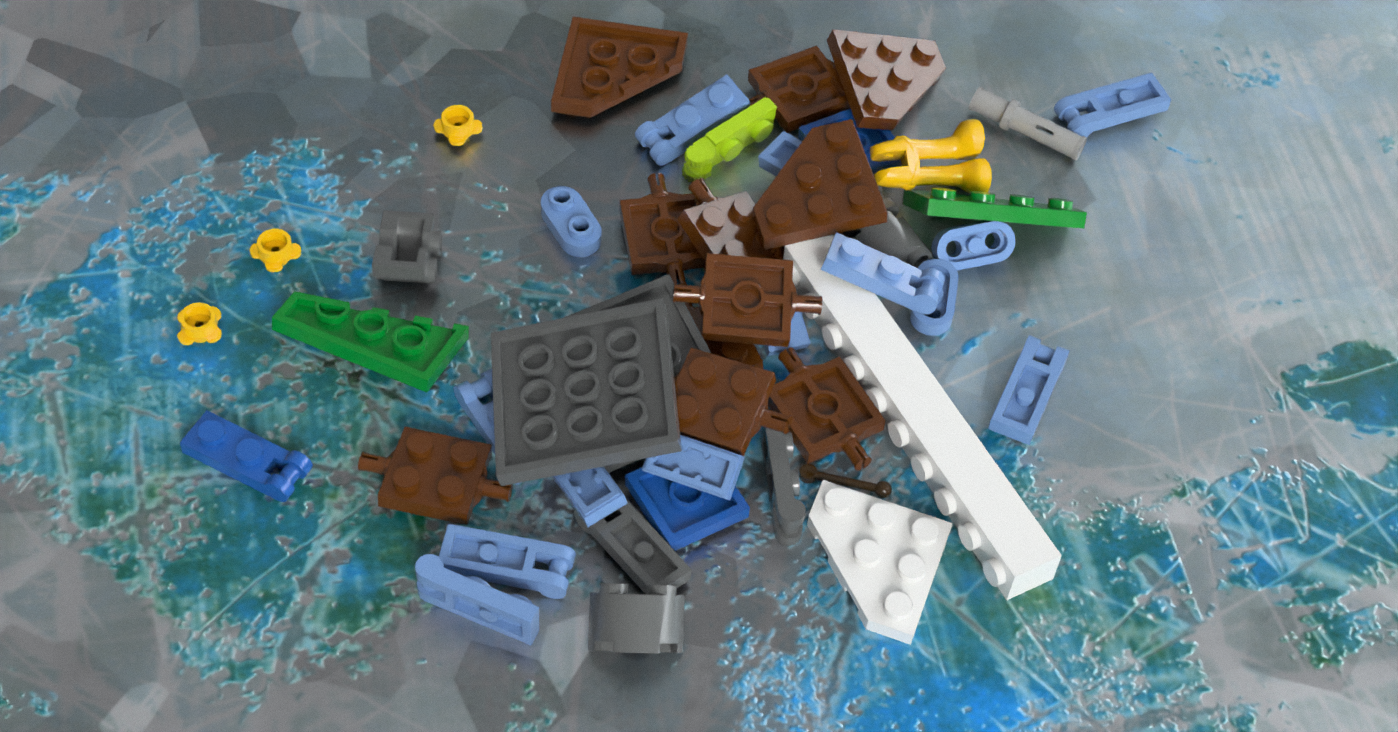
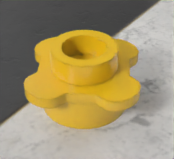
M452 105L442 112L441 119L434 121V131L444 134L449 139L451 145L460 146L472 134H479L482 131V123L480 120H474L473 112L468 107Z
M282 229L264 231L259 235L257 243L250 247L251 257L260 259L269 272L281 271L288 261L298 259L302 253L300 245L292 243L290 235Z
M200 302L192 303L178 313L177 319L181 323V331L177 334V337L181 344L191 345L193 342L202 343L206 341L208 343H215L222 337L221 329L218 328L221 311L217 307Z

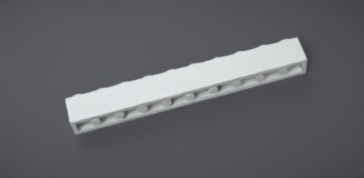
M834 235L785 245L783 260H793L792 280L797 295L822 296L823 298L821 315L805 313L809 319L815 320L822 330V336L827 347L837 352L886 420L885 424L888 427L891 440L897 447H902L911 460V466L916 477L920 481L927 483L934 494L935 502L940 512L951 518L958 529L959 537L964 547L969 551L973 550L983 565V571L988 582L993 587H998L1005 599L1009 600L1052 580L1062 555L877 295L821 270Z

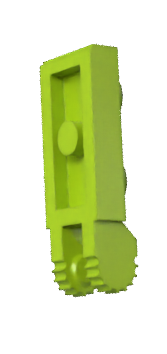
M764 97L706 133L704 137L694 142L692 146L689 145L684 155L686 163L682 167L684 180H688V182L700 180V178L705 180L711 176L713 166L723 160L726 162L733 160L744 147L754 141L759 143L765 140L773 131L777 106L769 98Z

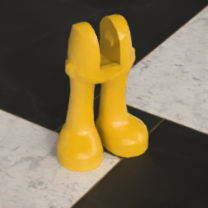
M977 119L962 121L958 124L954 133L945 138L930 140L910 139L905 135H898L893 140L871 146L869 152L872 161L901 160L902 167L887 168L876 172L874 178L877 186L912 190L915 186L943 185L958 187L969 194L971 191L988 192L992 181L990 164L985 158L975 159L984 147L985 135L982 123ZM956 159L967 161L955 165L920 166L919 160Z

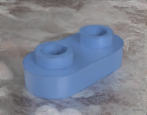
M556 186L548 189L541 197V217L561 248L567 254L574 257H587L597 252L601 246L602 229L580 194L566 186Z
M984 220L945 228L935 236L932 242V256L934 259L949 262L956 270L1001 262L1007 259L1013 252L1015 235L1008 224L999 221ZM992 233L994 235V243L992 246L987 247L985 238L988 234ZM954 241L956 250L952 255H948L946 252L947 244Z
M930 259L921 263L918 268L921 270L934 268L944 275L945 282L942 291L938 294L939 301L936 310L931 314H920L910 310V321L917 331L925 335L935 336L945 333L951 327L955 312L959 276L956 268L949 262L941 259Z

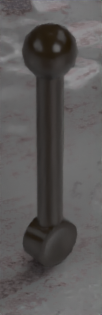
M812 464L801 466L799 472L800 480L807 484L813 483L815 480H826L838 485L875 492L877 497L887 498L892 492L889 482L880 481L876 484L819 472Z

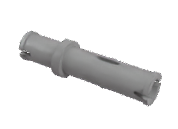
M982 87L976 90L970 102L969 110L976 111L1000 123L999 128L1005 131L1009 128L1071 157L1075 161L1080 156L1087 137H1082L1020 107L1021 102L1015 99L1007 101L984 90ZM1039 129H1042V130H1044V131H1046V132H1048V133H1050V134H1052V135H1049V134H1047V133H1045V132H1043V131H1041V130H1039Z

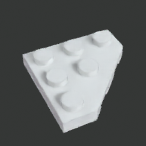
M823 480L808 516L807 526L815 539H819L828 555V563L843 590H848L858 608L857 614L865 629L911 645L953 523Z

